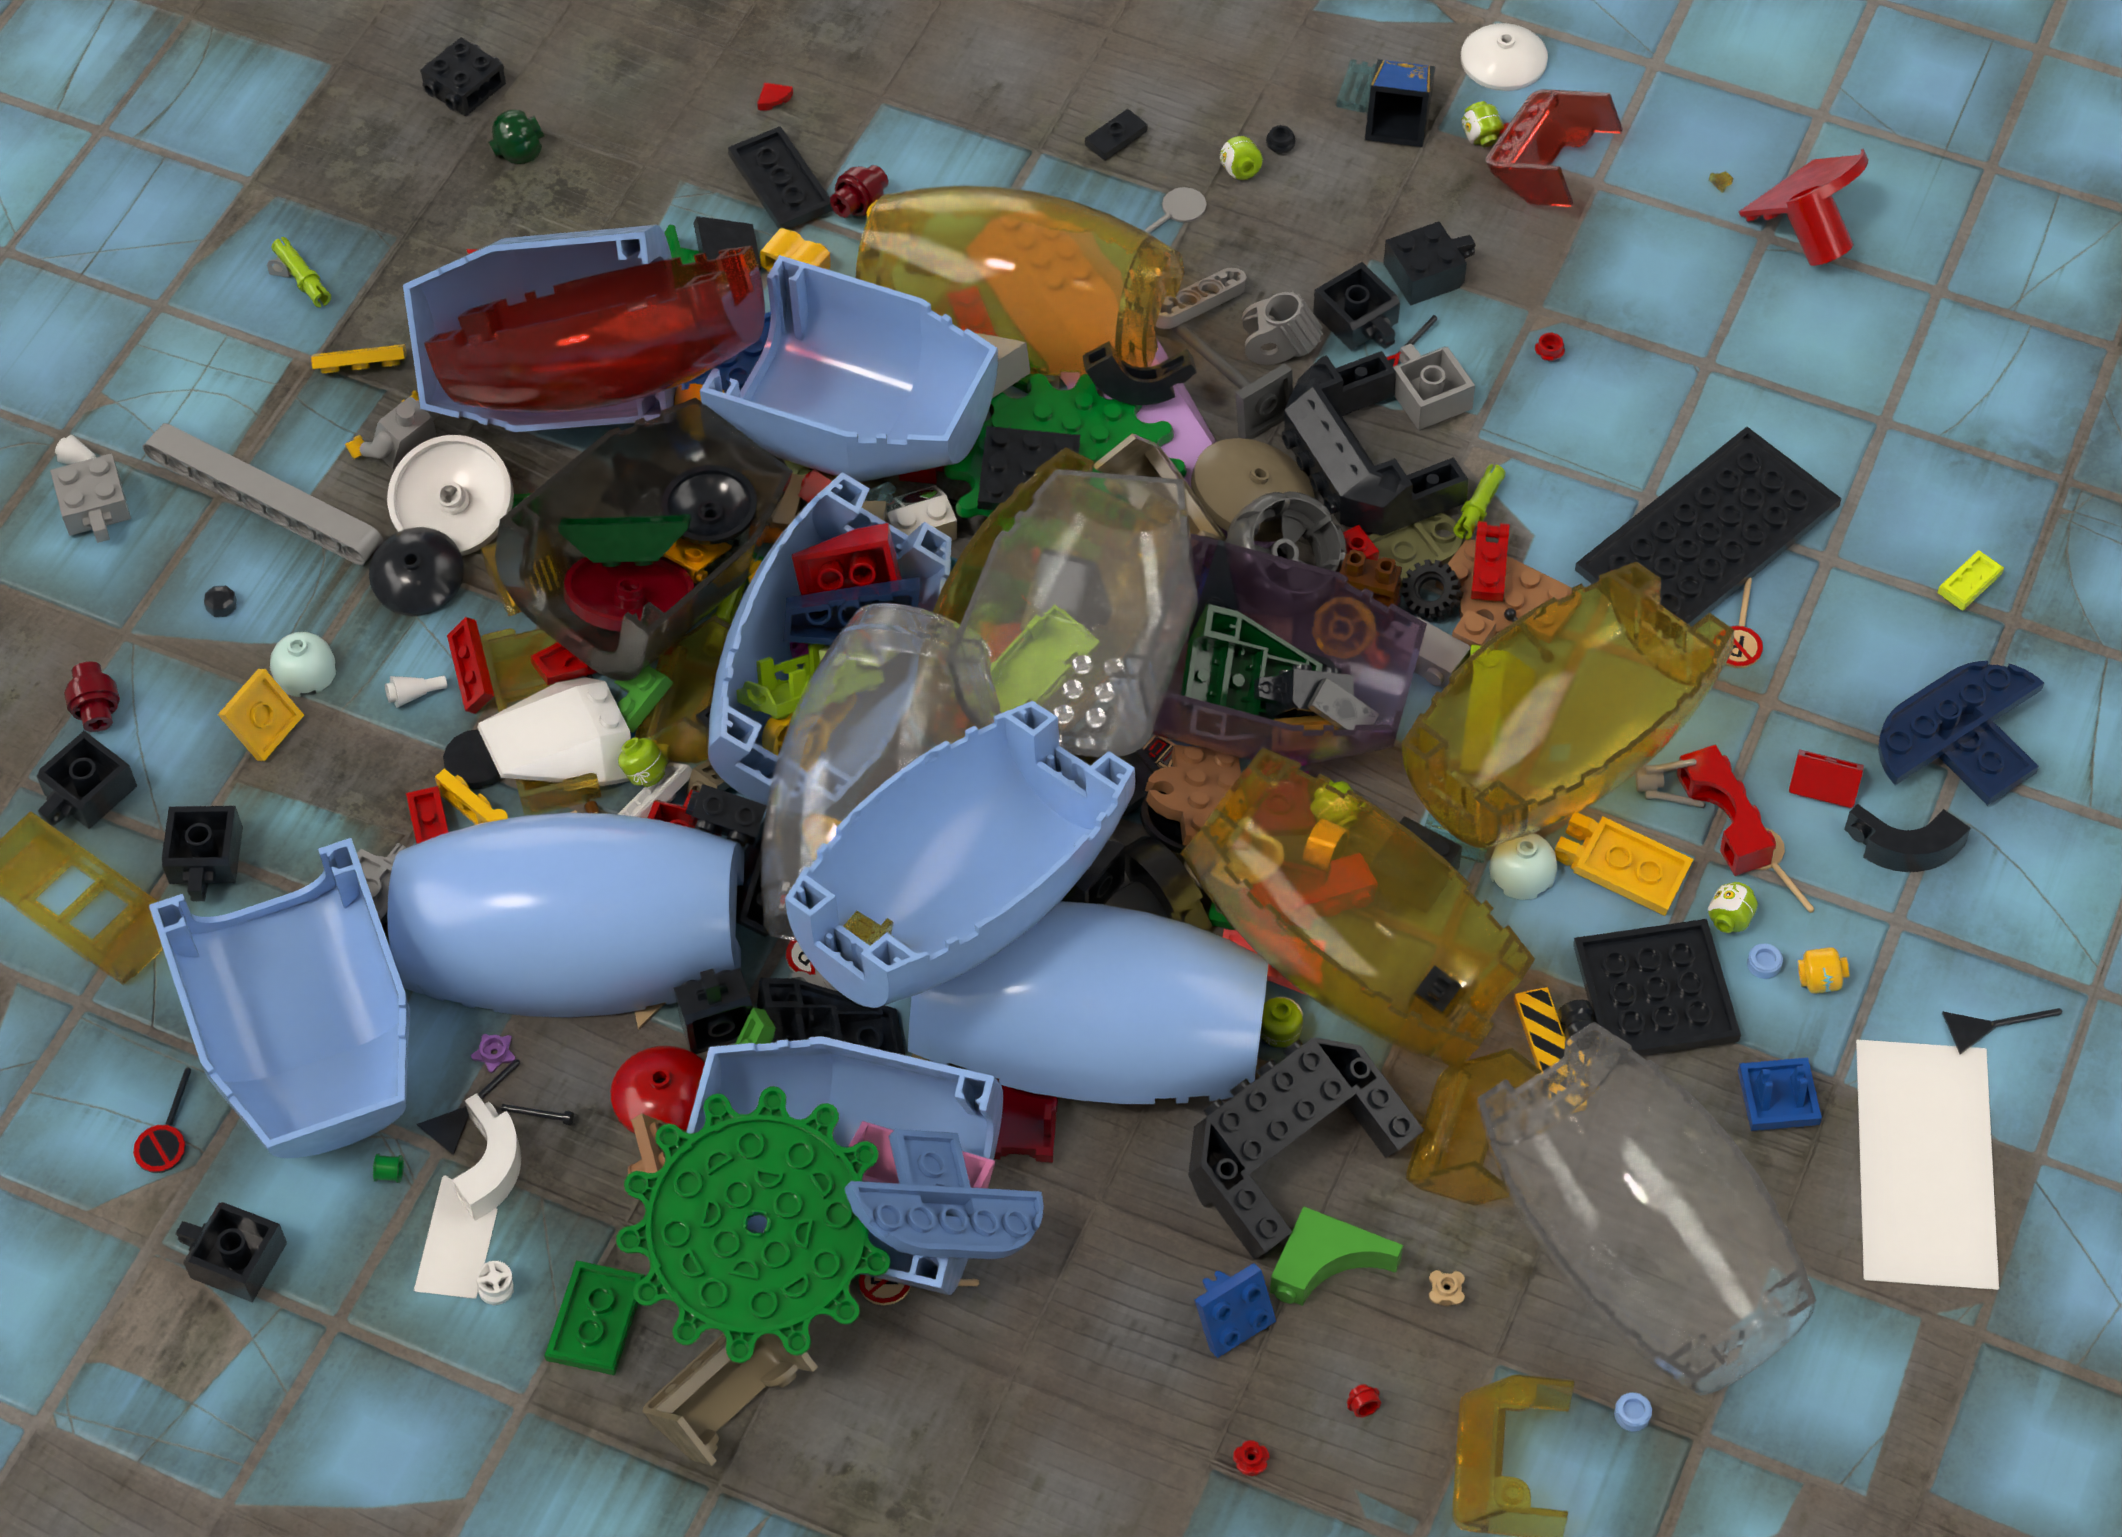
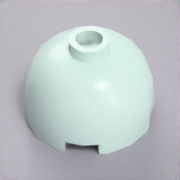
M294 632L286 635L276 644L270 657V671L274 680L286 694L301 697L300 693H309L316 690V693H320L331 684L336 675L335 658L328 643L318 635L309 632Z
M1528 831L1515 832L1504 837L1496 845L1490 860V878L1492 882L1495 881L1504 890L1503 893L1508 897L1519 900L1537 898L1539 893L1553 886L1557 873L1555 851L1549 842L1538 834Z

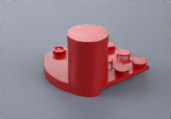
M1861 149L1860 155L1813 159L1738 211L1740 216H1745L1746 221L1749 222L1762 215L1765 220H1770L1782 213H1786L1811 266L1822 265L1841 257L1851 250L1854 244L1832 194L1850 184L1866 169L1868 157L1865 150Z

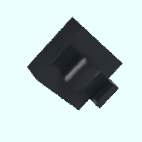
M1434 965L1413 995L1439 1014H1442L1462 985Z

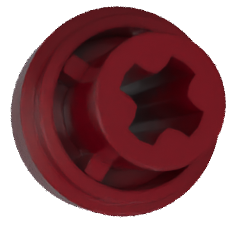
M871 165L868 168L862 166L851 167L837 179L835 193L830 197L832 209L843 218H847L851 214L854 216H866L869 206L884 196V189L889 184L886 173L877 165Z
M88 661L75 665L71 670L73 679L69 681L64 692L67 710L74 718L82 720L84 730L88 732L106 730L113 724L111 714L116 711L120 702L117 684L109 675L102 673L101 665L97 662Z

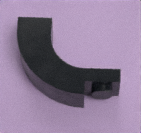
M1110 341L1082 355L1085 371L1096 387L1112 399L1132 405H1153L1168 401L1176 397L1174 385L1188 381L1192 375L1197 373L1194 359L1188 349L1151 367H1136L1126 363L1117 354Z
M1857 804L1849 812L1844 830L1855 841L1866 845L1863 858L1894 871L1921 872L1939 867L1956 856L1965 846L1971 828L1943 809L1928 825L1915 830H1901L1887 825Z
M1142 836L1125 846V872L1129 880L1145 885L1157 898L1169 919L1184 922L1203 930L1212 927L1199 900L1203 896L1184 865L1170 849L1160 841L1148 836Z

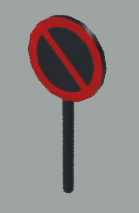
M189 1067L185 1068L165 1125H155L147 1128L134 1143L133 1154L136 1163L143 1170L150 1173H163L173 1169L180 1163L185 1154L186 1143L184 1137L172 1125L191 1074Z

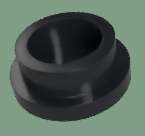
M1275 126L1267 134L1266 144L1274 152L1285 153L1292 150L1295 146V135L1287 126Z

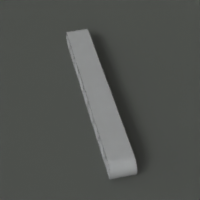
M163 423L143 445L144 452L154 462L357 565H363L383 543L381 534L369 524L170 424Z

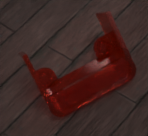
M1542 89L1532 93L1525 100L1487 155L1486 162L1490 172L1529 204L1571 207L1574 203L1560 166L1551 165L1564 146L1581 147L1590 140L1595 132L1621 134L1623 128L1611 94Z

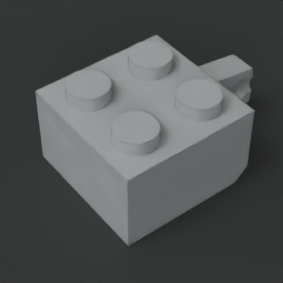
M1412 344L1400 348L1401 354L1399 359L1402 364L1393 367L1396 371L1395 398L1418 431L1473 408L1475 384L1448 347L1439 348L1422 356Z
M112 453L50 470L62 518L69 536L93 530L97 543L110 540L107 525L131 519L120 475Z

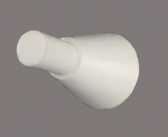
M74 435L62 438L55 449L57 461L68 465L96 458V455Z
M390 676V683L385 684L387 699L389 703L394 702L397 708L427 694V692L447 688L445 676L429 679Z

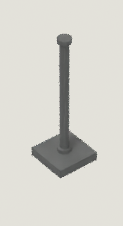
M1153 297L1147 302L1145 310L1150 315H1152L1153 305L1161 300L1160 298ZM1184 323L1171 328L1240 389L1236 392L1238 436L1240 438L1252 440L1284 420V410L1293 392L1292 369L1285 363L1251 383Z

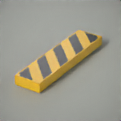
M1548 987L1515 993L1514 1002L1553 1117L1586 1110L1588 1104Z

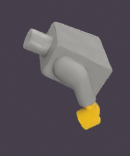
M414 390L411 392L412 395L406 400L403 399L397 407L379 420L373 442H364L361 435L354 437V440L345 443V446L354 459L361 455L382 459L394 469L413 448L436 436L437 433L433 421L438 417L439 413L420 409L419 395Z

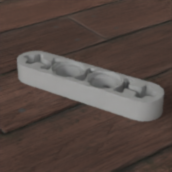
M1226 268L1157 301L1152 307V323L1158 328L1171 329L1241 295L1245 290L1246 274L1237 268ZM1205 291L1215 292L1216 294H1208ZM1183 302L1193 303L1194 305H1186Z

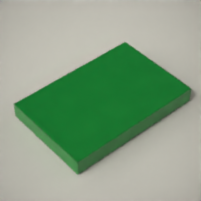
M576 1260L544 1355L546 1361L615 1376L638 1305L634 1298L633 1290L635 1285L645 1278V1275Z

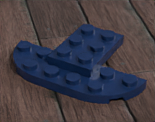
M1977 661L1951 670L1900 703L1887 716L1878 743L1879 759L1886 775L1894 785H1897L1939 757L1986 805L1991 804L2035 775L2039 767L1994 721L2042 691L2044 682L2033 673L2013 664H2008V667L1991 665L1988 664V661Z

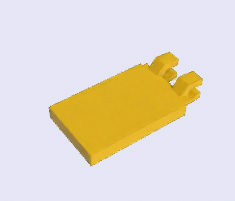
M1575 811L1569 820L1565 833L1579 841H1585L1580 845L1561 836L1555 847L1556 860L1566 866L1571 865L1570 868L1574 870L1575 874L1663 916H1666L1694 860L1604 816L1597 823L1594 819Z

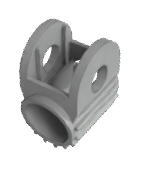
M1293 291L1281 292L1269 299L1256 302L1248 306L1242 314V325L1251 334L1245 341V354L1254 363L1261 365L1281 363L1294 356L1299 357L1308 354L1316 348L1318 342H1321L1320 336L1323 335L1321 331L1323 327L1300 294L1296 295ZM1269 315L1273 316L1274 320L1269 319ZM1267 343H1274L1277 346L1272 350H1263L1261 346Z

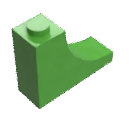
M1303 1207L1271 1276L1270 1293L1274 1294L1282 1302L1289 1304L1297 1303L1303 1306L1308 1296L1319 1284L1342 1271L1369 1267L1396 1273L1401 1262L1403 1245Z

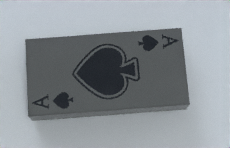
M1328 678L1321 680L1307 706L1359 743L1366 740L1379 716V713Z

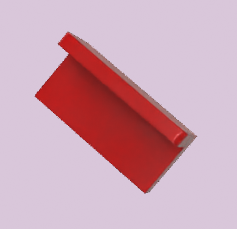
M1799 749L1789 792L1853 808L1864 765Z

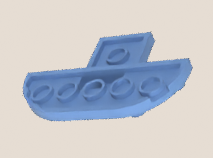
M894 1129L889 1135L899 1184L850 1181L845 1187L853 1213L874 1236L899 1252L919 1256L976 1259L1004 1258L1018 1252L1029 1242L1035 1231L1039 1228L1043 1217L1042 1192L971 1188L958 1133Z

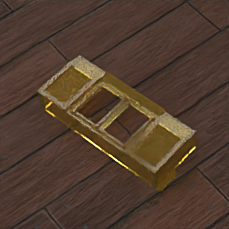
M557 624L516 634L514 629L509 628L484 634L481 637L498 712L507 709V703L528 698L551 686L545 683L531 664V655L561 641ZM594 773L563 780V782L515 779L524 816L566 808L602 797L597 774Z
M30 811L0 839V897L87 961L89 960L124 985L163 950L149 907L150 904L159 901ZM73 865L95 882L58 916L35 899ZM104 889H107L128 904V906L91 940L70 925L69 922Z

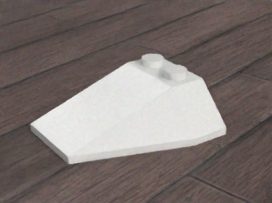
M585 677L557 682L478 723L477 728L501 778L607 786L629 781L618 765V757L622 752L621 747L623 744L631 739L630 730L606 681Z

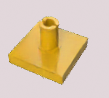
M257 669L219 712L218 716L257 761H265L302 719L304 714L266 669Z

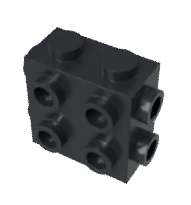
M462 37L452 45H449L420 70L423 80L422 86L425 92L431 97L438 98L449 109L456 110L465 117L506 84L502 62L497 57H492L482 51L477 44H471Z
M702 784L699 792L692 791L685 814L691 815L689 824L695 826L694 828L711 834L717 833L727 836L726 839L738 842L741 847L745 848L747 843L753 845L757 838L767 805Z

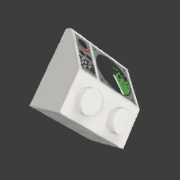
M936 485L885 500L888 523L908 536L922 523L926 522L951 537L952 541L957 539V519L947 495Z

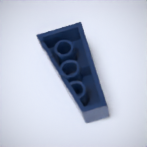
M919 577L786 597L783 641L914 651L920 591Z

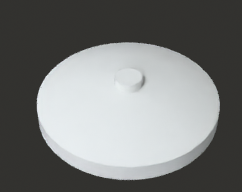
M462 435L439 436L413 448L397 465L388 487V510L398 532L414 527L438 530L449 536L459 548L461 555L464 556L483 548L501 532L512 510L514 497L513 483L504 462L485 443Z

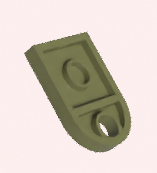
M1443 513L1383 536L1378 534L1368 536L1379 550V559L1383 557L1395 559L1396 565L1402 567L1400 588L1403 587V578H1408L1406 572L1409 568L1412 571L1416 569L1414 564L1419 562L1421 566L1425 565L1424 560L1430 559L1431 563H1435L1436 559L1440 560L1443 565L1445 563L1448 564L1462 545V539L1457 537L1453 531L1456 521ZM1444 529L1451 532L1452 535L1440 537L1435 532Z

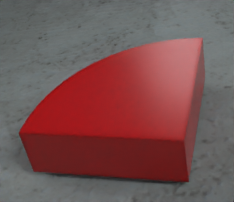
M765 82L757 102L758 110H772L773 106L783 102L787 103L793 96V87Z

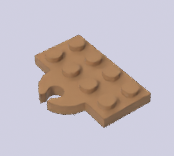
M1472 538L1465 540L1448 563L1452 571L1454 570L1462 587L1460 588L1462 591L1459 607L1460 620L1467 609L1496 622L1494 639H1501L1512 635L1518 629L1512 621L1504 617L1505 610L1513 608L1517 613L1516 617L1528 631L1547 642L1577 601L1579 591L1507 556L1503 602L1471 599L1476 540ZM1436 580V587L1444 590L1443 584Z
M1174 745L1171 754L1173 767L1158 769L1148 779L1145 791H1148L1147 803L1156 813L1167 819L1180 822L1183 845L1248 852L1251 838L1238 752Z

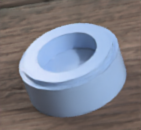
M1758 944L1750 950L1747 966L1754 976L1769 979L1775 977L1780 972L1783 957L1775 946Z
M1626 1393L1618 1399L1614 1410V1417L1618 1425L1627 1431L1633 1432L1644 1429L1649 1424L1652 1415L1651 1403L1645 1396L1639 1393Z

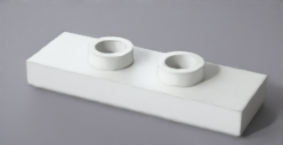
M670 762L664 770V777L655 785L644 787L618 814L647 818L654 801L660 800L670 803L675 798L676 792L690 779L691 767L686 764Z

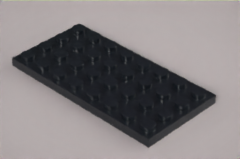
M1745 427L1576 562L1575 571L1669 646L1743 586L1750 577H1754L1837 509L1842 498L1749 427Z

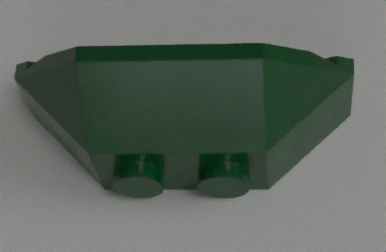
M691 514L562 518L558 525V532L593 563H602V566L605 567L619 566L621 562H634L636 566L652 565L653 561H658L685 533L691 522Z

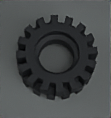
M1430 559L1424 560L1425 565L1421 566L1419 562L1414 564L1416 568L1414 571L1409 568L1406 572L1408 578H1403L1402 580L1404 588H1401V593L1413 615L1416 614L1422 620L1425 617L1428 622H1434L1435 617L1441 621L1444 620V614L1448 613L1451 616L1454 613L1452 608L1459 607L1460 602L1458 598H1462V591L1460 589L1462 587L1454 570L1452 571L1448 564L1445 563L1443 565L1440 560L1436 559L1435 563H1431ZM1430 580H1437L1444 587L1441 597L1435 601H1426L1420 596L1422 585Z

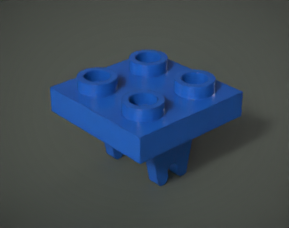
M1808 1057L1739 1063L1738 1074L1751 1131L1820 1125L1822 1117Z
M1255 1263L1232 1277L1221 1271H1216L1214 1273L1216 1281L1204 1278L1203 1285L1207 1292L1194 1299L1209 1349L1217 1358L1276 1322L1262 1270Z

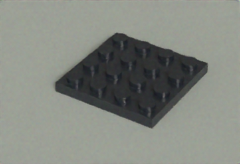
M1707 919L1574 938L1573 946L1587 998L1593 1010V1020L1597 1023L1600 1031L1598 1039L1604 1061L1740 1041L1741 1033Z

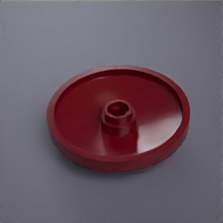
M664 556L658 561H653V564L648 566H636L634 562H621V565L615 567L602 566V563H593L587 557H584L574 563L565 575L564 599L575 615L597 627L618 632H650L672 626L681 621L690 612L694 601V583L689 573L682 566Z

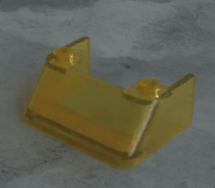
M716 615L668 645L657 663L656 670L665 674L674 683L638 726L635 737L653 740L668 760L697 764L708 759L709 730L697 723L696 714L709 707L712 703L716 672L725 639L731 624Z
M1513 1048L1447 1067L1436 1081L1422 1123L1424 1131L1418 1135L1407 1168V1181L1419 1190L1470 1205H1480L1513 1196L1515 1190L1483 1167V1163L1498 1118L1514 1114L1522 1104L1524 1090L1547 1084L1550 1077Z
M1511 1375L1470 1390L1462 1396L1458 1411L1452 1519L1459 1528L1470 1532L1517 1537H1563L1568 1511L1530 1507L1531 1492L1528 1485L1521 1479L1502 1476L1506 1411L1522 1412L1529 1408L1569 1412L1574 1390V1380Z

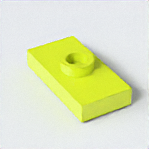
M1978 550L1939 586L1937 593L1963 611L2002 575L2004 567Z

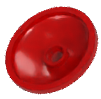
M655 1046L644 1049L628 1058L616 1072L611 1085V1103L619 1122L635 1134L631 1120L642 1113L667 1124H674L687 1132L705 1062L691 1051L676 1046ZM660 1078L666 1079L663 1083L655 1082L657 1079Z

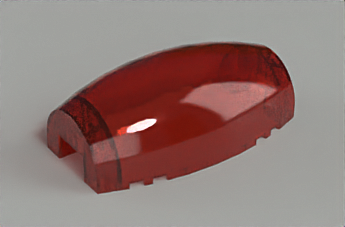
M745 246L718 251L719 256L712 260L707 259L706 253H699L694 255V263L683 265L681 258L677 257L627 267L553 285L555 293L538 298L535 290L524 293L526 301L513 305H508L507 299L504 298L470 308L458 317L461 329L436 334L424 343L432 369L441 387L454 402L464 406L494 411L522 413L578 412L615 406L658 394L689 382L724 364L757 342L761 337L765 321V301L761 275L753 247Z

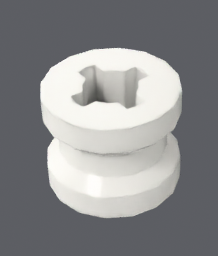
M489 1261L479 1268L476 1274V1282L480 1298L485 1303L491 1305H500L507 1302L514 1291L510 1268L500 1261Z

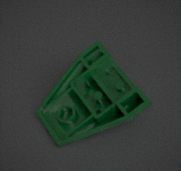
M1207 604L1188 642L1179 702L1186 731L1214 739L1273 733L1274 719H1271L1266 713V702L1254 699V680L1259 677L1277 676L1281 670H1292L1293 665L1312 666V671L1322 672L1323 664L1241 612Z

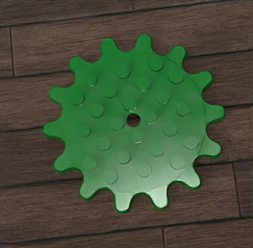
M1034 374L1027 383V396L1011 398L1001 392L992 398L988 410L991 418L984 422L971 452L961 462L944 466V473L948 478L966 481L972 487V491L962 496L956 503L957 514L963 518L983 515L993 521L994 526L987 535V542L990 547L1001 550L1008 547L1014 541L1022 540L1030 543L1032 546V560L1034 563L1042 546L1058 552L1067 549L1074 550L1079 553L1081 559L1095 562L1098 566H1101L1106 559L1104 547L1109 542L1120 541L1132 550L1137 551L1143 550L1148 546L1149 536L1141 526L1144 520L1130 499L1121 492L1115 494L1105 482L1108 476L1097 471L1093 464L1132 433L1155 442L1161 447L1172 441L1174 430L1171 424L1166 421L1145 423L1137 419L1136 415L1142 408V405L1126 404L1115 399L1101 397L1097 393L1098 388L1088 374L1080 376L1075 383V387L1070 390H1058L1052 387L1045 375ZM986 426L1081 435L1072 518L977 509ZM1170 458L1180 474L1185 478L1187 468L1184 462L1180 459Z
M772 1086L764 1089L760 1094L758 1106L749 1114L735 1112L727 1097L722 1094H712L704 1102L706 1122L699 1132L686 1133L674 1124L661 1126L656 1132L655 1139L665 1154L663 1167L655 1173L634 1171L625 1179V1191L628 1195L639 1199L644 1204L645 1215L640 1223L622 1228L617 1234L616 1243L621 1251L631 1254H643L650 1261L649 1273L634 1287V1298L643 1306H651L661 1300H671L676 1303L679 1309V1317L673 1327V1337L681 1345H691L706 1330L718 1329L726 1336V1353L729 1359L735 1363L748 1361L753 1355L755 1343L761 1336L766 1334L778 1336L789 1354L794 1356L803 1355L808 1351L811 1344L808 1332L811 1320L815 1316L826 1314L844 1325L856 1321L860 1309L858 1303L849 1292L851 1280L859 1274L880 1276L886 1273L890 1267L889 1255L884 1250L870 1243L868 1239L869 1230L853 1213L845 1192V1187L850 1181H862L867 1169L877 1162L879 1152L877 1147L869 1141H862L847 1148L836 1144L833 1139V1131L838 1123L839 1113L832 1104L822 1103L807 1118L794 1119L787 1113L786 1095L779 1087ZM761 1215L767 1219V1226L763 1233H752L747 1229V1224L752 1217Z

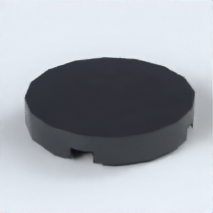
M478 729L465 731L457 735L446 746L443 755L445 769L454 777L456 775L462 777L468 784L469 789H481L482 785L489 783L493 785L501 779Z

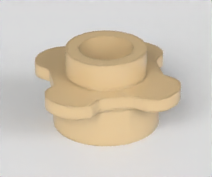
M1435 1270L1430 1274L1429 1281L1432 1283V1291L1429 1293V1299L1431 1302L1442 1306H1451L1453 1304L1459 1305L1464 1301L1465 1295L1462 1292V1284L1465 1281V1277L1461 1272L1455 1271L1452 1274H1445ZM1445 1285L1450 1286V1289L1445 1290L1443 1287Z

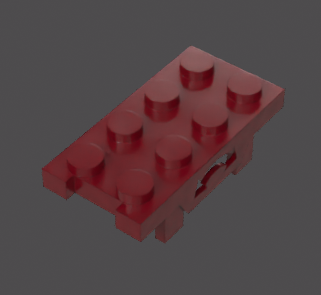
M1001 1085L1003 1090V1109L994 1159L1001 1160V1157L1009 1154H1021L1035 1158L1036 1162L1053 1163L1058 1097L1031 1093Z

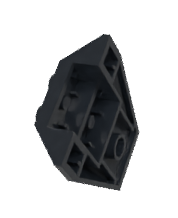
M795 978L760 979L757 1008L766 1011L776 1028L771 1043H776L777 1040L797 1041L807 1040L809 1037L822 1036L906 1056L896 1008L886 1005L878 1008L862 1006L850 1000L839 991Z

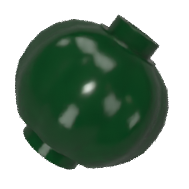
M513 109L501 113L495 119L492 126L493 140L489 141V144L496 157L502 155L512 164H526L535 160L541 152L542 145L539 139L545 137L534 115L527 118L524 111Z

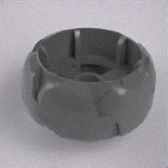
M1292 491L1285 493L1271 492L1253 500L1234 517L1228 528V538L1225 541L1231 561L1232 580L1235 582L1236 589L1247 594L1246 600L1251 605L1274 614L1304 612L1326 599L1337 587L1338 576L1347 554L1343 530L1341 526L1333 523L1331 513L1326 506L1309 495ZM1276 518L1281 519L1283 539L1277 540L1268 548L1254 544V536L1257 535L1261 522H1270ZM1301 536L1304 540L1307 538L1312 547L1316 569L1298 560L1299 550L1295 542ZM1288 570L1292 588L1279 583L1274 578Z

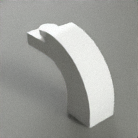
M477 1093L466 1099L465 1103L469 1117L487 1141V1148L481 1160L474 1167L452 1180L458 1198L474 1221L492 1211L505 1200L517 1181L521 1166V1150L510 1115L507 1111L498 1115L493 1105L489 1101L484 1104Z

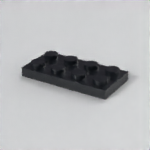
M781 126L728 147L730 158L778 229L788 230L834 211L830 204V197Z

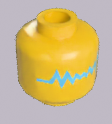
M1834 947L1807 950L1803 954V959L1798 960L1801 987L1807 986L1809 992L1813 994L1838 991L1843 986V978L1849 977L1847 957L1840 958L1837 949Z

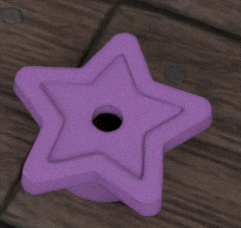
M483 1034L479 1049L471 1055V1058L475 1061L484 1062L489 1073H494L501 1063H512L515 1060V1056L509 1050L511 1036L501 1037ZM493 1050H497L496 1054H491Z

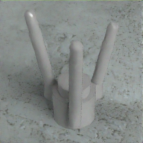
M1696 759L1660 765L1636 766L1637 792H1645L1646 799H1662L1701 808L1705 806L1703 801L1657 791L1658 788L1664 787V772L1696 765Z

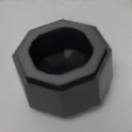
M226 585L213 586L205 593L204 605L206 611L212 616L227 617L236 609L237 599L234 591Z

